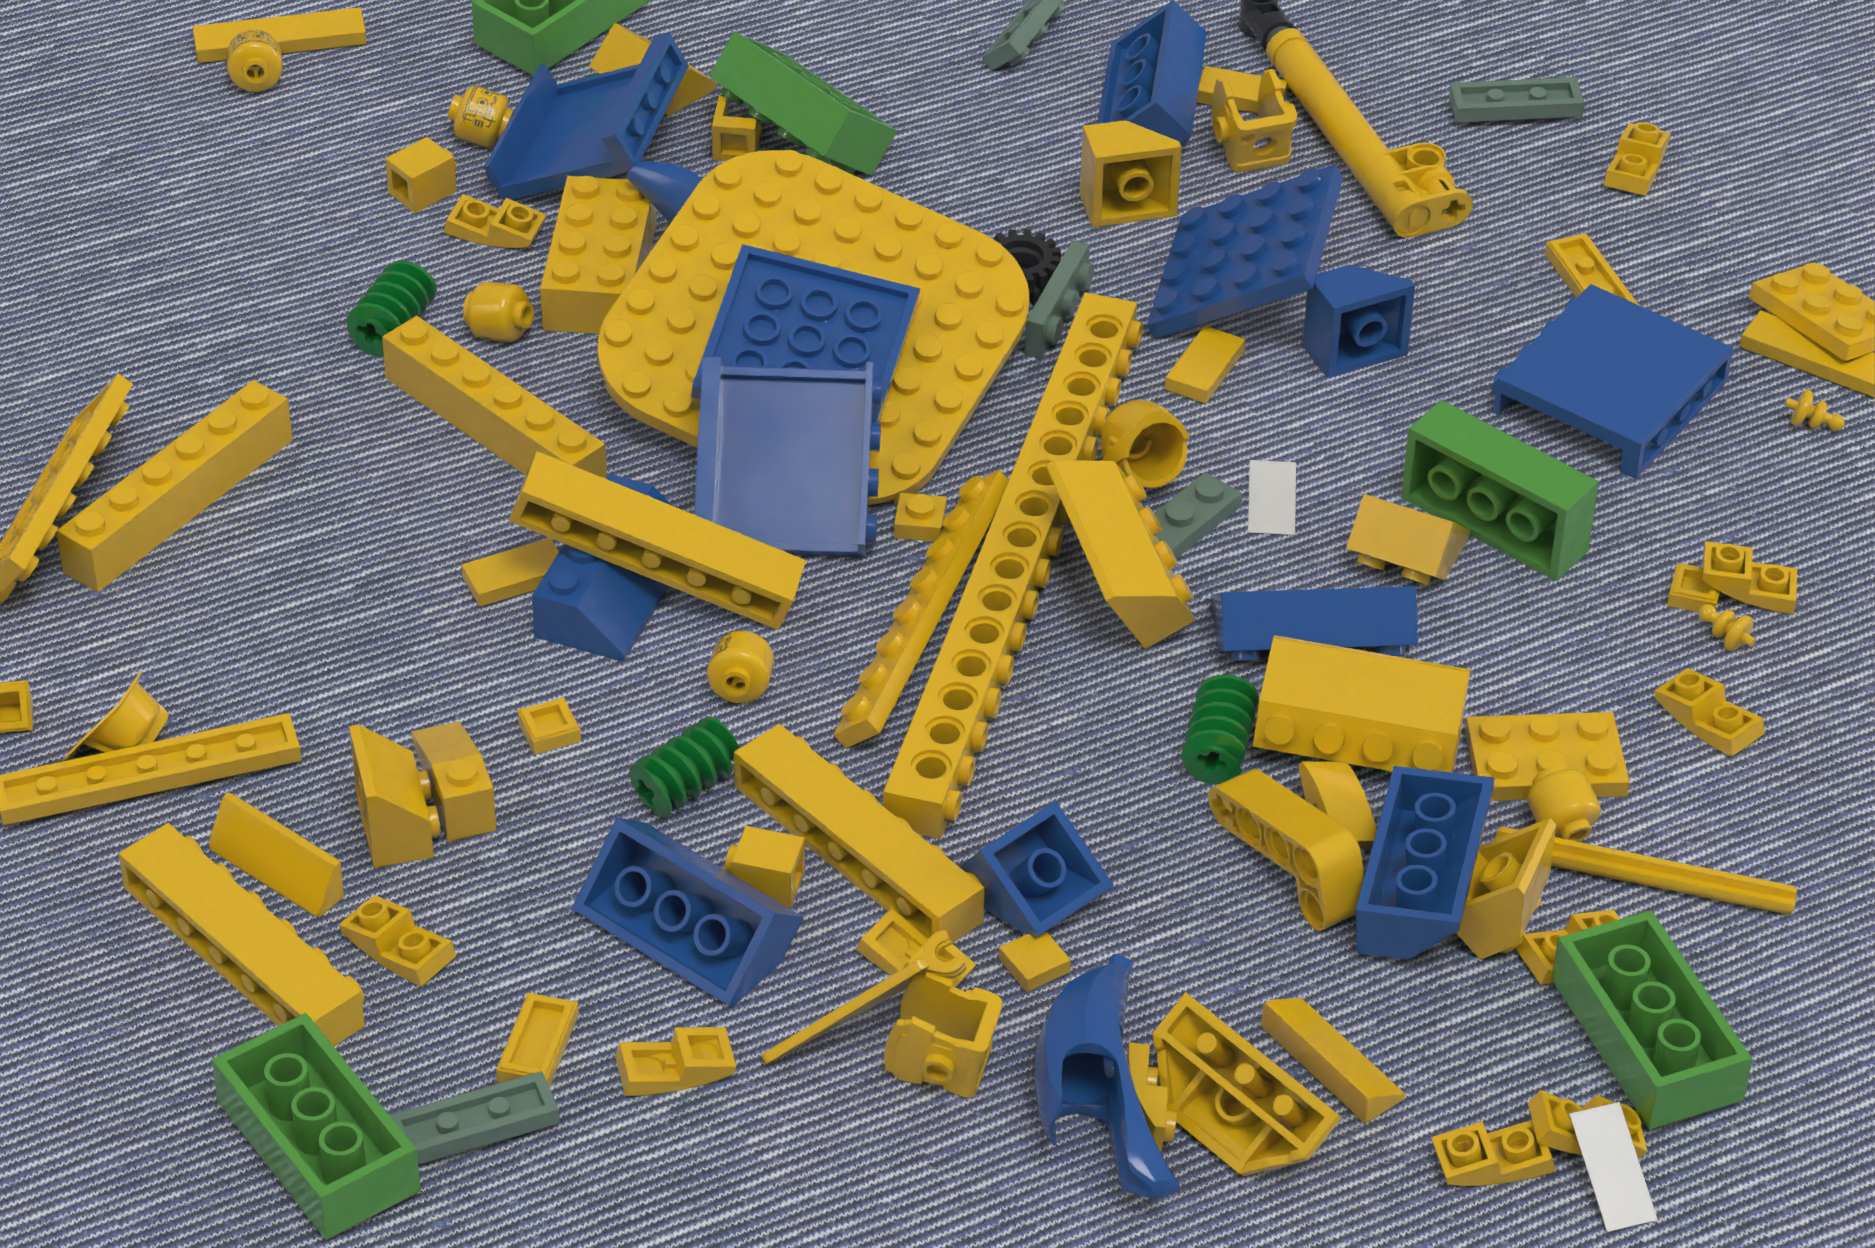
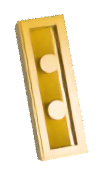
M228 792L223 796L209 839V849L314 916H322L344 897L340 860L234 794Z
M1302 998L1274 999L1263 1004L1261 1027L1362 1122L1367 1123L1405 1099L1406 1094Z

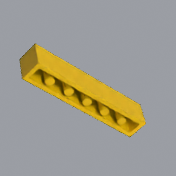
M418 316L413 317L382 336L385 376L387 380L524 475L527 474L538 451L597 476L607 477L606 444Z
M255 380L251 381L57 530L63 573L96 592L105 588L293 441L288 398Z
M538 451L524 478L509 518L511 523L779 630L794 601L806 560L781 549L767 545Z
M777 724L734 752L735 788L790 833L805 837V845L887 912L892 908L928 939L936 931L946 930L952 943L984 922L985 887L982 886L979 879L972 873L965 872L947 858L940 847L934 844L931 845L913 831L906 820L896 817L878 803L871 792L862 790L848 779L837 765L828 763L814 752L803 738L794 736L781 724Z
M167 823L118 853L124 889L277 1026L307 1013L333 1046H336L365 1027L362 1005L365 997L357 981L351 976L347 975L344 977L330 964L322 950L317 947L311 948L298 937L294 927L286 919L282 918L279 920L266 909L262 899L254 891L250 890L247 892L234 881L232 874L223 864H215L202 852L198 843L191 836L187 835L184 837L172 825Z

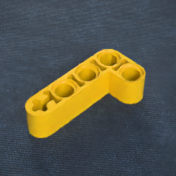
M1252 769L1209 789L1208 801L1210 809L1218 823L1296 877L1301 911L1307 922L1315 930H1324L1356 915V907L1364 880V871L1360 847L1353 834L1345 826L1258 769Z

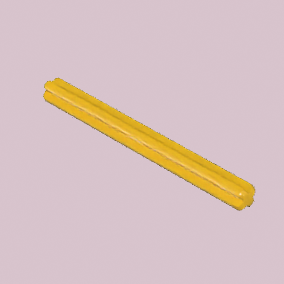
M1499 827L1495 839L1519 829ZM1558 837L1554 839L1551 866L1787 915L1792 914L1795 908L1797 888L1792 885Z

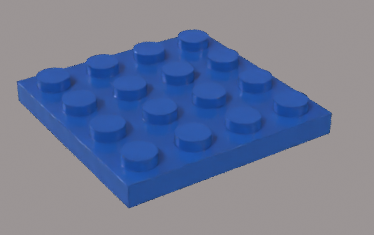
M1334 164L1319 170L1310 169L1298 177L1280 183L1277 181L1271 182L1259 190L1244 195H1231L1220 203L1205 208L1195 207L1181 215L1147 323V327L1155 339L1313 289L1343 181V176L1337 166Z
M742 244L703 356L722 357L723 366L866 371V362H873L874 378H883L882 406H873L872 423H879L919 301L920 288ZM702 359L692 385L691 397L700 399Z

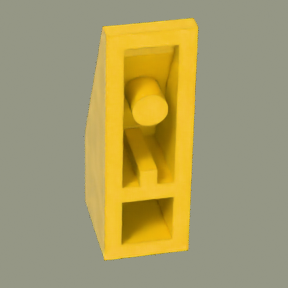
M460 721L411 731L412 741L422 770H427L432 799L436 805L447 842L497 831L493 785L480 751Z

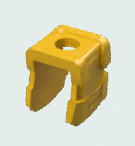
M1274 69L1263 71L1258 94L1259 119L1244 121L1239 114L1228 79L1219 78L1216 80L1212 99L1211 120L1215 138L1218 143L1223 144L1225 147L1228 163L1234 172H1246L1279 166L1290 161L1292 152L1291 137L1297 122V112L1293 103H1285L1283 99L1284 88ZM1270 137L1272 140L1264 147L1253 148L1254 144L1261 138Z
M926 971L924 975L913 977L906 987L901 1001V1019H898L894 1024L885 1046V1069L893 1073L894 1076H898L897 1080L920 1085L922 1082L942 1085L943 1089L966 1098L974 1097L978 1091L991 1052L992 1037L1001 1013L1002 999L995 993L976 987L965 992L953 987V980Z

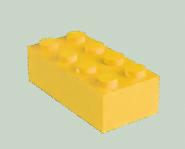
M567 176L540 287L543 330L599 334L607 313L649 255L657 223L656 208L628 179Z

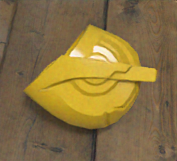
M1137 399L1116 407L1107 416L1101 430V450L1103 455L1101 461H1115L1126 476L1134 473L1143 488L1162 487L1180 474L1187 460V441L1190 439V436L1183 424L1165 407L1153 401Z

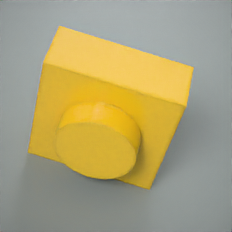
M900 493L894 522V538L935 542L944 528L942 522L946 517L947 497Z

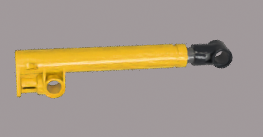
M1241 0L1240 31L1244 35L1256 38L1265 49L1268 59L1282 78L1287 81V85L1398 236L1404 238L1415 237L1451 228L1460 224L1468 217L1473 207V200L1465 190L1455 188L1454 178L1445 167V151L1440 146L1425 142L1389 150L1300 30L1295 29L1278 5L1279 0Z

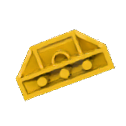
M1187 992L1183 994L1152 1033L1154 1048L1157 1051L1160 1086L1169 1087L1167 1109L1177 1110L1176 1122L1243 1177L1308 1161L1342 1119L1339 1114Z

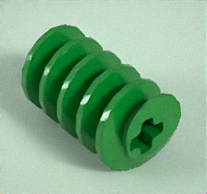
M401 260L387 265L382 274L376 278L374 284L368 288L365 296L360 298L356 307L350 311L346 319L348 333L357 347L367 354L376 357L384 356L382 336L413 317H419L426 310L429 302L435 298L437 285L433 277L423 267L413 262Z
M1222 674L1210 677L1202 682L1197 689L1192 715L1189 719V728L1186 731L1185 743L1182 747L1181 759L1186 770L1193 777L1204 783L1221 784L1239 776L1242 772L1241 764L1245 761L1249 735L1252 731V722L1255 719V711L1259 701V693L1248 680L1236 675Z
M707 716L700 719L696 726L688 727L681 735L669 739L666 745L653 749L650 755L639 758L636 764L630 768L629 776L631 783L640 799L655 815L665 818L671 814L672 806L681 808L686 805L687 796L691 798L700 796L702 786L705 788L714 787L718 781L717 776L722 779L731 776L733 771L731 760L734 761V752L739 749V745L733 734L717 718Z

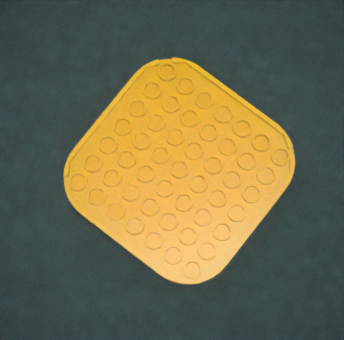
M793 150L751 152L739 155L718 165L696 186L613 304L602 323L598 337L597 361L606 383V390L612 399L635 419L698 448L700 399L691 397L692 385L742 244L920 288L919 301L879 421L881 423L880 452L871 451L870 468L879 469L878 497H869V505L893 500V503L896 504L899 501L900 493L915 494L934 476L1024 332L1029 310V289L1020 265L1000 243L989 236L821 160Z

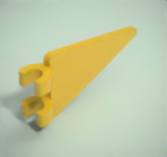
M942 930L934 933L927 940L923 954L917 961L763 1053L761 1057L764 1063L767 1065L905 990L909 981L916 975H924L926 971L945 978H955L961 975L967 967L960 955L949 962H942L938 959L940 951L953 944L947 931Z

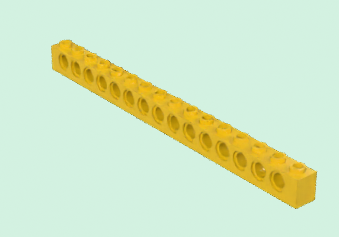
M1085 292L883 791V807L896 817L906 820L912 830L919 835L942 839L948 820L956 821L962 802V792L960 789L962 785L970 786L975 770L974 753L975 751L983 752L989 729V725L986 722L988 717L996 718L1002 694L1000 686L1001 684L1008 685L1013 673V652H1021L1027 632L1025 621L1026 619L1033 620L1035 618L1039 603V592L1037 590L1039 587L1046 588L1051 572V560L1049 559L1051 556L1057 557L1060 553L1063 541L1062 526H1069L1071 524L1046 464L1053 460L1095 461L1099 442L1097 435H1101L1102 427L1107 416L1110 414L1109 405L1116 406L1121 389V379L1119 378L1120 376H1128L1132 361L1131 348L1138 349L1141 342L1143 322L1136 321L1137 302Z

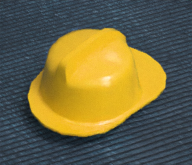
M143 671L138 673L119 703L68 752L62 761H67L83 745L105 753L151 743L155 740L168 720V713L138 684L137 680Z

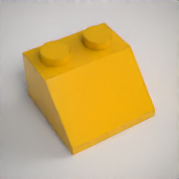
M614 23L589 67L601 74L640 64L651 40ZM689 65L665 114L670 116L713 92L718 83Z
M1126 120L1083 126L1080 197L1092 227L1177 216L1182 148L1180 142Z
M1364 494L1346 549L1359 553L1357 562L1384 571L1386 562L1404 568L1401 577L1429 585L1431 576L1445 581L1465 546L1471 530L1455 522Z
M359 724L349 726L356 797L373 868L433 858L432 837L441 835L436 805H426V800L432 799L427 770H417L413 751Z
M1551 818L1480 845L1460 930L1456 932L1479 959L1498 952L1508 953L1522 943V935L1526 934L1525 929L1532 913L1541 903V894L1550 876L1556 824Z

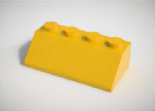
M1053 460L1046 464L1106 602L1141 645L1147 649L1196 621L1188 605V602L1194 599L1193 594L1180 574L1175 576L1172 568L1178 565V562L1166 541L1162 540L1159 542L1156 534L1162 531V527L1149 506L1143 507L1141 500L1147 498V495L1136 475L1131 473L1126 476L1115 461Z
M1274 635L1259 699L1253 747L1336 762H1347L1348 764L1386 771H1393L1394 766L1453 773L1457 760L1471 669Z

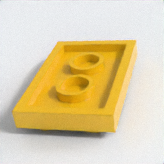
M1815 262L1808 263L1802 267L1752 282L1749 294L1751 300L1842 360L1847 361L1875 351V301L1864 295L1860 288L1847 284L1830 273L1826 266Z
M1613 712L1466 717L1465 735L1473 775L1495 778L1491 801L1527 800L1526 797L1533 786L1532 781L1534 777L1545 769L1557 765H1567L1569 769H1577L1584 772L1596 797L1628 796L1630 781Z

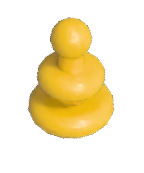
M1811 390L1803 391L1797 401L1787 397L1784 406L1793 409L1790 419L1793 426H1800L1805 418H1809L1808 424L1812 429L1818 428L1821 423L1827 424L1833 431H1839L1844 427L1845 421L1843 416L1828 413V406L1825 401H1819L1815 406L1812 405L1814 395Z
M1705 604L1700 607L1698 612L1700 619L1713 624L1712 633L1715 637L1722 638L1725 636L1724 647L1727 651H1735L1744 643L1750 647L1755 644L1756 639L1750 635L1754 623L1750 616H1741L1736 620V615L1732 610H1725L1719 614L1713 605Z

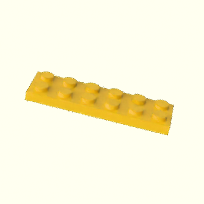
M118 373L73 419L0 542V605L14 589L17 583L15 579L23 583L37 566L40 559L34 556V553L37 549L42 551L58 530V527L52 524L55 517L61 519L76 499V496L71 493L74 486L79 488L94 468L89 459L91 456L96 458L112 437L106 431L109 425L114 427L128 410L130 405L124 399L133 383Z

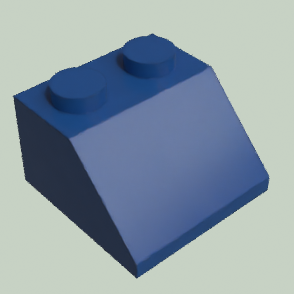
M1346 265L1316 275L1313 289L1307 290L1302 346L1327 378L1408 355L1415 292L1414 283L1409 279L1352 265Z
M1056 801L979 850L960 866L965 872L975 875L982 886L985 887L984 908L986 911L1025 934L1031 935L1034 939L1114 886Z

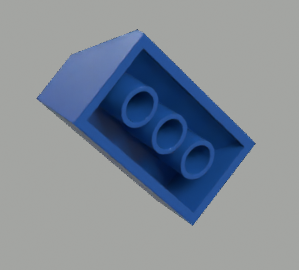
M1174 0L1111 43L1097 124L1126 120L1177 140L1183 146L1193 133L1192 127L1197 107L1196 101L1201 81L1200 75L1205 55L1207 31Z
M608 474L606 479L673 506L651 484L613 474ZM564 544L532 594L534 637L624 662L669 586Z
M1416 586L1221 592L1211 595L1218 652L1231 651V661L1260 660V650H1271L1274 635L1357 649V647H1376V653L1391 656L1405 655V646L1418 645Z
M1400 766L1393 767L1356 907L1357 953L1409 960L1460 930L1495 786L1494 777Z
M616 817L571 908L728 1006H735L781 964L804 918L651 825Z

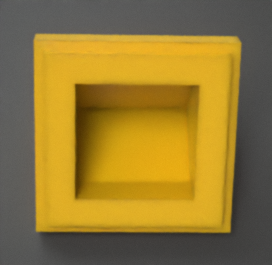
M29 680L0 682V733L33 730V699Z

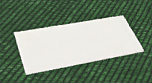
M1250 460L1248 533L1295 535L1296 462Z
M1620 1102L1570 1113L1569 1115L1607 1232L1657 1221L1658 1219Z

